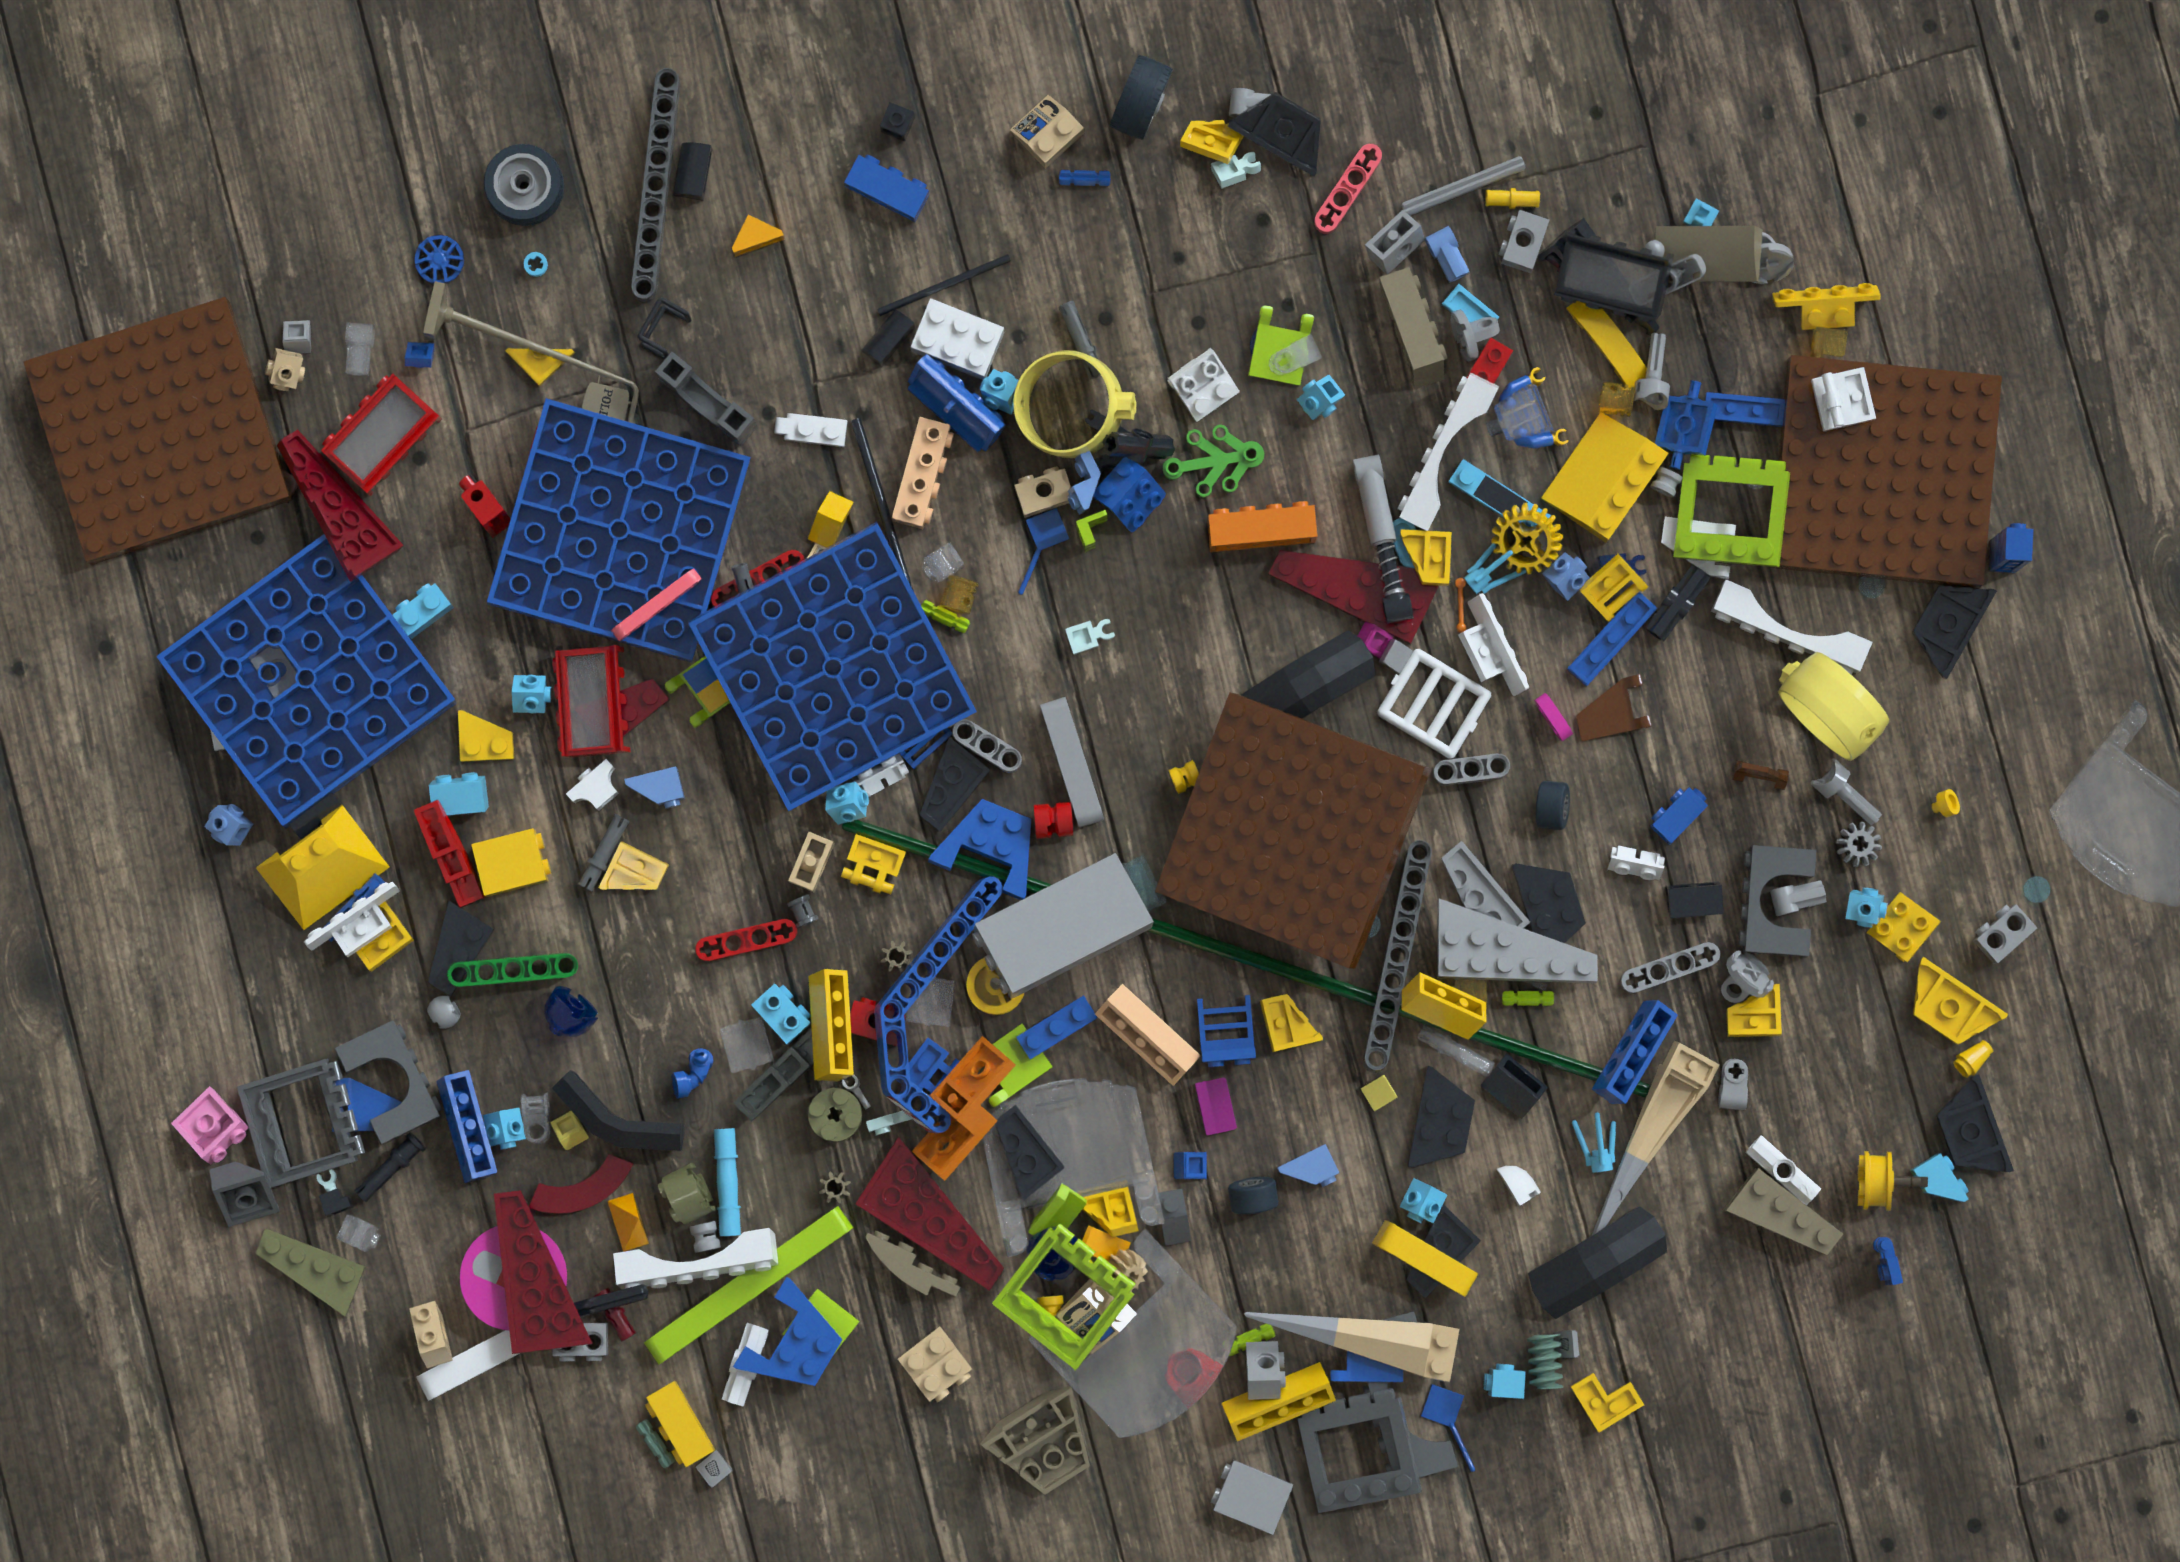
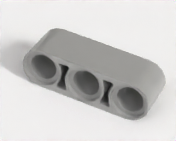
M967 719L961 720L954 725L953 736L960 745L1006 773H1014L1021 767L1022 758L1020 752ZM961 726H969L973 731L972 736L968 739H961L957 734L958 729ZM992 740L995 744L994 750L991 753L982 752L980 750L982 741ZM1012 753L1017 757L1018 761L1015 766L1006 767L1003 764L1002 759L1006 754Z
M1503 754L1443 760L1436 764L1432 771L1434 781L1441 786L1496 780L1503 778L1508 773L1510 762ZM1495 759L1502 761L1505 766L1502 773L1493 772L1490 767L1491 761ZM1467 763H1474L1478 767V774L1476 776L1470 777L1466 775L1464 766ZM1442 766L1449 767L1452 771V777L1448 780L1441 779L1438 776V769Z

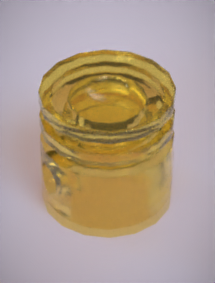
M1603 381L1598 413L1610 415L1620 413V416L1626 414V417H1630L1635 386L1631 385L1628 388V385L1622 387V384Z
M949 575L948 579L950 581L946 583L948 588L944 590L940 606L954 612L970 615L975 599L973 594H976L977 590L975 588H978L979 584L962 577Z

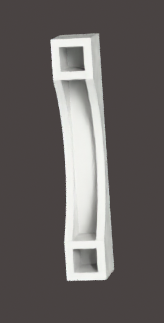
M1470 373L1468 378L1462 377L1456 391L1460 392V395L1456 402L1450 401L1445 415L1449 417L1445 425L1439 424L1433 436L1437 442L1433 450L1427 448L1421 462L1425 463V466L1421 473L1415 472L1409 484L1414 488L1410 496L1404 495L1398 507L1402 511L1400 518L1426 531L1429 530L1441 505L1438 495L1437 477L1444 450L1451 438L1464 425L1474 418L1487 413L1499 386L1473 373Z
M1728 580L1723 582L1711 609V612L1716 613L1715 618L1726 623H1730L1731 620L1741 624L1740 629L1752 634L1755 631L1765 634L1764 639L1775 644H1779V641L1789 645V650L1798 654H1803L1804 651L1809 654L1820 652L1838 663L1851 675L1853 672L1857 674L1861 671L1872 645L1871 641L1850 632L1831 636H1812L1792 631L1777 623L1766 614L1757 603L1751 590Z
M770 1228L743 1232L724 1250L708 1258L691 1262L661 1260L646 1254L640 1249L613 1253L616 1285L621 1289L641 1284L646 1285V1287L651 1286V1288H664L667 1286V1283L671 1282L688 1284L692 1283L693 1279L703 1277L704 1280H713L719 1278L720 1274L729 1273L731 1276L744 1274L745 1270L767 1271L771 1269V1266L778 1265L775 1233Z

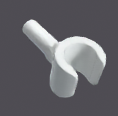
M852 1075L855 1079V1084L851 1087L847 1086L845 1081L842 1080L843 1086L848 1091L854 1093L865 1110L871 1106L859 1088V1079L855 1075Z

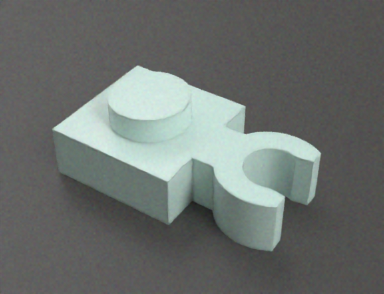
M1249 152L1240 160L1237 159L1236 155H1233L1229 164L1220 161L1211 163V170L1221 188L1246 180V173L1256 174L1260 172L1261 163H1251L1255 162L1256 158L1254 152Z
M1110 619L1100 621L1097 627L1094 628L1091 621L1066 628L1065 631L1073 655L1099 647L1097 642L1099 638L1103 640L1114 638V632L1110 634L1102 632V627L1110 624Z
M903 1111L866 1121L869 1132L875 1131L877 1136L890 1132V1126L911 1120L912 1118Z

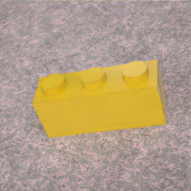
M1419 972L1402 989L1403 1011L1469 1040L1486 1023L1485 1001Z
M676 1381L646 1397L648 1403L645 1406L652 1418L657 1416L662 1426L658 1429L665 1441L671 1440L675 1447L672 1450V1454L679 1465L684 1463L685 1467L715 1451Z

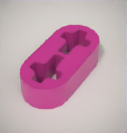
M1546 693L1534 700L1539 711L1560 741L1563 742L1573 735L1571 728Z

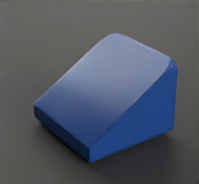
M1175 1152L1174 1178L1207 1179V1152Z

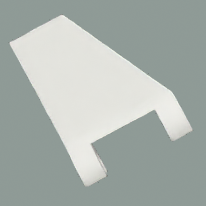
M1665 517L1661 543L1674 551L1678 518ZM1693 520L1692 532L1735 536L1736 525ZM1686 559L1709 576L1729 579V566L1715 565L1713 561Z

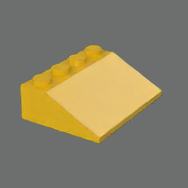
M1600 412L1541 499L1607 543L1669 453L1646 437Z

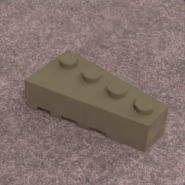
M1408 267L1379 277L1380 289L1390 318L1395 320L1394 329L1398 342L1404 344L1402 346L1404 360L1407 368L1412 367L1414 389L1444 380V360L1447 359L1443 344L1438 345L1435 338L1439 336L1435 322H1430L1427 313H1430L1427 300L1426 298L1421 299L1418 291L1421 290L1418 276H1412L1411 270Z
M1759 1168L1753 1170L1723 1209L1724 1212L1822 1255H1828L1843 1235L1842 1232Z

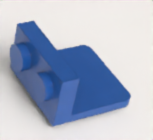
M1124 457L1095 489L1093 497L1112 511L1130 532H1134L1144 523L1151 512L1161 504L1166 493L1146 469L1135 461Z

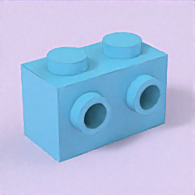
M429 583L424 585L416 592L418 595L410 602L407 599L395 608L397 612L393 614V617L411 639L454 608L435 583L432 586Z
M475 772L462 774V778L451 779V775L437 776L429 785L431 802L439 800L447 815L485 812L489 807L485 776H478Z
M774 984L751 1005L781 1039L789 1045L811 1025V1022L808 1020L811 1015L801 1004L798 1007L790 1000L793 995L784 985L778 987Z
M1496 1364V1369L1489 1368V1374H1484V1390L1488 1391L1489 1396L1524 1399L1525 1371L1514 1370V1365Z

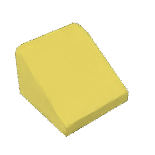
M1385 1075L1361 1088L1374 1111L1398 1098Z
M572 1111L550 1122L565 1150H569L589 1138L582 1123Z

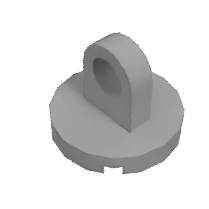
M1762 232L1759 282H1753L1758 284L1768 283L1767 280L1774 279V282L1779 281L1789 275L1794 267L1793 254L1790 248L1783 244L1775 243L1773 238Z
M1461 309L1450 314L1452 332L1455 341L1462 344L1463 349H1460V353L1464 360L1470 362L1478 359L1477 342L1491 338L1499 333L1498 320L1494 317H1485L1469 323Z
M1736 951L1727 959L1726 965L1730 975L1721 987L1722 995L1726 1000L1738 1003L1743 1001L1749 994L1763 998L1773 989V979L1769 980L1768 978L1769 970L1754 955L1747 952L1743 955L1741 951ZM1733 983L1739 985L1742 993H1733L1729 985Z

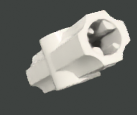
M1762 1135L1745 1152L1766 1170L1775 1181L1779 1182L1805 1205L1811 1202L1821 1190L1818 1185L1796 1167L1793 1161L1787 1159ZM1781 1163L1789 1166L1790 1173L1786 1178H1781L1777 1174V1167Z
M750 1323L746 1324L739 1348L736 1349L729 1368L730 1376L726 1383L722 1400L744 1406L752 1380H755L757 1373L735 1369L733 1365L745 1346L761 1355L768 1336V1329Z

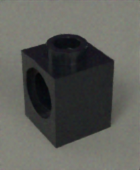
M889 102L880 125L881 132L906 141L915 119L914 111Z

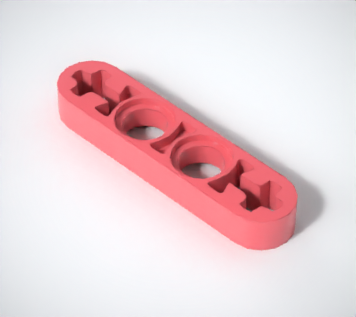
M1366 144L1358 151L1321 206L1314 220V225L1319 232L1323 234L1332 233L1342 221L1380 164L1382 152L1377 145ZM1372 150L1375 152L1374 157L1377 160H1370L1366 169H1370V171L1367 173L1363 167L1355 164L1359 162L1362 165L1366 157L1363 153H1369ZM1353 171H1358L1363 176V181L1358 185H1353L1348 180V175ZM1337 193L1347 195L1348 203L1345 206L1339 207L1334 203L1333 197ZM1327 205H1330V207L1334 211L1340 212L1341 214L1340 216H1338L1336 213H1334V215L1331 218V223L1333 225H1326L1324 228L1321 226L1322 220L1319 218L1321 216L1324 218L1327 217L1331 209H1328L1326 207Z
M693 568L620 622L611 631L619 641L623 640L694 587L702 578Z

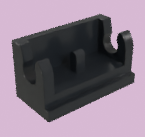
M1719 881L1666 885L1667 907L1670 918L1724 914L1722 885Z

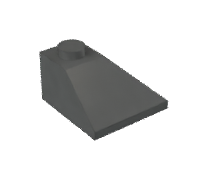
M238 1162L210 1169L212 1191L228 1227L280 1212L263 1171Z

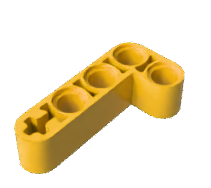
M1386 1220L1372 1244L1399 1258L1466 1297L1478 1276V1273Z

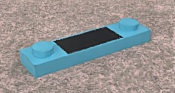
M1464 459L1449 480L1450 484L1503 517L1505 510L1512 513L1511 508L1514 505H1517L1520 510L1523 503L1528 504L1529 510L1534 505ZM1529 520L1519 521L1529 527L1537 525V523Z

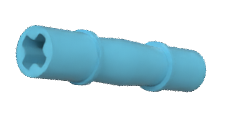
M735 1128L715 1129L714 1159H717L720 1236L741 1235L739 1209L741 1206H738V1178L735 1158H738V1155H736Z

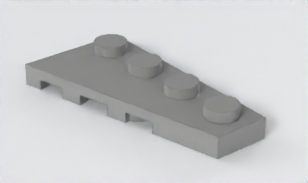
M1462 841L1441 858L1465 908L1520 928H1524L1530 923Z

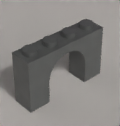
M671 352L655 371L661 383L740 447L757 428L755 419L734 401L731 404L695 374L691 366L675 353Z
M1752 845L1749 851H1745L1744 867H1748V878H1743L1742 893H1746V904H1741L1740 919L1745 920L1744 930L1739 932L1738 941L1739 946H1743L1742 952L1796 957L1809 956L1811 929L1780 927L1768 921L1760 907V894L1764 885L1774 877H1814L1816 850Z
M393 1020L335 1048V1052L346 1074L371 1062L386 1060L400 1066L408 1078L409 1091L404 1101L394 1109L370 1120V1124L381 1146L438 1119V1112L442 1110L436 1096L430 1097L426 1089L430 1084L425 1073H419L415 1066L419 1061L413 1049L407 1050L403 1042L407 1037L401 1024L396 1026Z

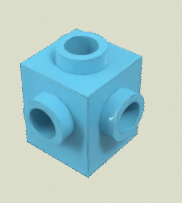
M993 369L989 377L986 376L980 386L985 405L990 409H999L1012 414L1014 411V393L1019 380L1006 371L999 372Z
M1327 375L1318 382L1312 380L1302 388L1304 393L1297 401L1310 418L1314 420L1321 415L1326 418L1337 409L1335 404L1345 394L1332 377Z
M514 675L512 686L513 712L545 713L546 702H551V687L546 686V676Z
M855 781L845 783L827 791L825 810L838 825L866 817L869 798L866 791L862 790Z
M1863 888L1862 891L1852 890L1849 895L1845 919L1855 920L1859 926L1872 927L1873 924L1880 922V918L1885 919L1888 903L1883 902L1884 895L1878 894L1879 890L1872 888ZM1864 904L1869 905L1871 910H1867Z
M520 1108L483 1115L490 1146L500 1145V1150L516 1147V1141L526 1139Z
M1413 1178L1400 1207L1409 1212L1407 1217L1419 1223H1422L1423 1219L1434 1223L1447 1194Z

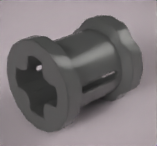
M809 894L787 903L788 908H792L795 915L797 928L819 919L818 915H814L808 901L810 899Z

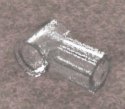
M347 323L345 334L347 346L346 374L369 376L371 348H373L375 341L374 324Z

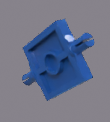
M1690 381L1688 395L1680 397L1669 395L1668 406L1662 412L1655 444L1662 449L1673 452L1669 465L1672 469L1680 470L1683 455H1706L1718 405L1714 402L1702 401L1698 398L1702 385L1698 381Z

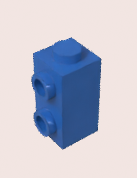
M1688 787L1685 791L1680 788L1669 799L1672 804L1666 810L1661 807L1651 817L1654 823L1650 828L1670 845L1708 806L1704 802L1707 798L1697 788L1692 790Z

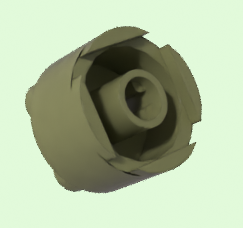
M829 1088L817 1094L812 1100L808 1111V1119L813 1131L821 1138L833 1142H840L851 1138L858 1131L863 1117L862 1107L858 1099L852 1093L841 1088ZM832 1108H835L837 1111L842 1110L843 1114L839 1116V1122H836L834 1119L829 1120L828 1116L832 1114Z
M693 1163L662 1177V1182L658 1184L661 1195L664 1199L668 1198L672 1206L669 1208V1212L676 1223L680 1221L685 1225L715 1211V1206L709 1205V1202L713 1201L709 1187L701 1173L695 1175L692 1169L696 1168Z

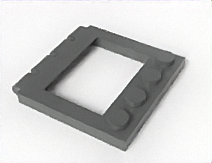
M323 1059L237 1087L260 1168L264 1172L270 1188L358 1161L357 1155L365 1153L361 1136L351 1137L350 1134L358 1130L353 1109L343 1110L344 1106L351 1104L346 1085L336 1086L335 1081L344 1079L339 1061L329 1063V1059ZM318 1076L340 1152L290 1167L268 1091Z
M1393 1388L1375 1391V1402H1373L1370 1393L1349 1397V1408L1346 1399L1341 1398L1324 1405L1325 1413H1323L1322 1407L1298 1418L1318 1513L1422 1492L1401 1397H1395ZM1389 1417L1401 1469L1328 1484L1317 1431Z

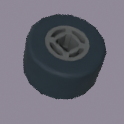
M1541 782L1536 800V824L1538 828L1563 830L1565 828L1570 806V789L1567 783Z
M1271 1177L1241 1179L1233 1182L1228 1187L1231 1211L1235 1214H1257L1272 1210L1278 1205L1276 1182Z

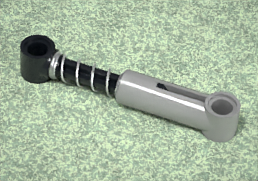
M1378 454L1353 459V468L1356 482L1359 486L1370 544L1377 548L1376 557L1380 561L1378 568L1382 570L1381 580L1385 584L1383 589L1385 596L1382 598L1386 622L1389 624L1414 619L1410 596L1401 587L1400 582L1403 580L1399 578L1398 570L1400 568H1397L1395 560L1398 557L1394 555L1393 547L1395 545L1392 544L1397 539L1386 494L1380 456Z

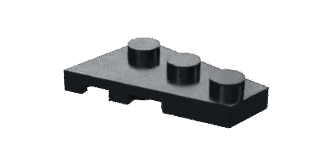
M449 901L428 982L452 997L458 986L451 984L448 980V967L454 962L475 960L495 929ZM456 967L452 971V979L460 982L467 972L463 967Z
M1014 1105L997 1119L995 1127L1022 1201H1024L1065 1167L1019 1108Z

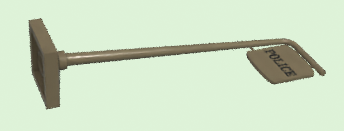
M434 282L423 330L424 340L435 342L443 323L453 321L599 374L598 382H591L586 390L582 409L625 421L628 404H631L627 422L633 423L639 396L638 387L634 382L458 313L452 307H447L445 283ZM600 376L631 386L634 391L632 402H629L628 390L599 384Z

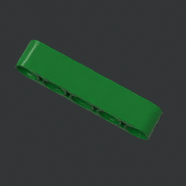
M564 952L459 961L452 963L448 967L447 978L451 984L459 987L566 978L576 973L578 962L573 955ZM567 957L572 960L573 967L569 972L559 970L558 963L562 958ZM536 960H543L546 963V970L543 974L538 975L532 972V964ZM510 962H516L520 967L518 975L514 977H509L505 973V967ZM487 964L493 968V974L489 979L479 977L478 970L482 965ZM454 968H465L467 974L463 981L458 982L452 979L451 974Z

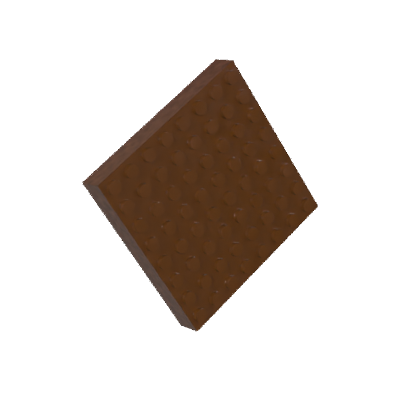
M226 297L23 361L86 562L90 565L286 503L285 501L293 500L283 474L282 464L230 301Z
M1791 355L1787 360L1784 421L1781 427L1778 461L1786 462L1785 471L1790 472L1780 566H1769V568L1977 589L1982 587L1985 575L2002 376ZM1864 367L1876 419L1823 432L1811 380L1822 377L1826 373L1836 374Z
M1229 692L1155 892L1344 967L1356 969L1431 768L1242 695Z

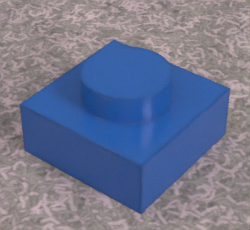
M408 342L405 366L431 368L435 352L434 343Z

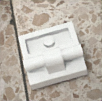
M1211 348L1196 359L1185 364L1167 380L1196 422L1240 392Z
M1864 367L1836 374L1826 373L1822 377L1811 380L1823 432L1876 419Z

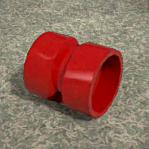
M1071 802L1056 803L1054 807H1050L1049 804L1034 805L1036 839L1051 838L1054 833L1058 837L1073 836Z

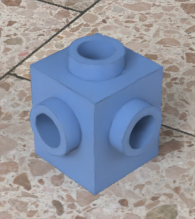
M1566 552L1542 573L1551 587L1567 601L1589 579V576L1584 571L1587 568L1585 563L1577 556L1573 559Z
M230 804L215 807L210 812L209 820L204 827L211 832V837L220 843L241 845L252 828L253 823L243 815L242 809Z

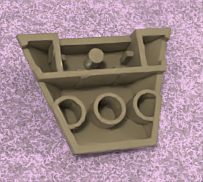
M1071 1386L1045 1392L1000 1420L980 1443L981 1446L997 1456L1004 1464L1015 1470L1044 1495L1090 1466Z

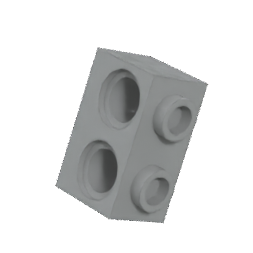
M2006 904L1995 914L1997 919L1991 925L1986 922L1975 932L1978 936L1973 942L1993 964L1999 963L2037 929L2017 904L2011 907ZM2010 916L2016 917L2019 921V928L2016 931L2010 930L2007 926V920ZM1990 934L1997 935L2000 940L1999 946L1996 949L1991 948L1987 943V938Z
M583 1323L589 1336L596 1334L600 1337L601 1345L598 1349H590L588 1345L574 1346L570 1350L558 1348L553 1349V1356H559V1361H575V1356H586V1361H602V1356L608 1355V1323Z

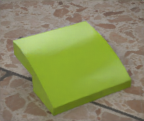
M817 1289L809 1301L842 1338L837 1348L838 1350L860 1321ZM789 1326L786 1328V1330L783 1332L782 1335H785V1333H786V1331L788 1330Z

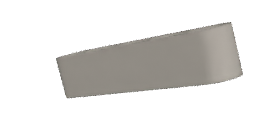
M1062 697L1040 704L1079 828L1103 821L1104 816L1066 698Z

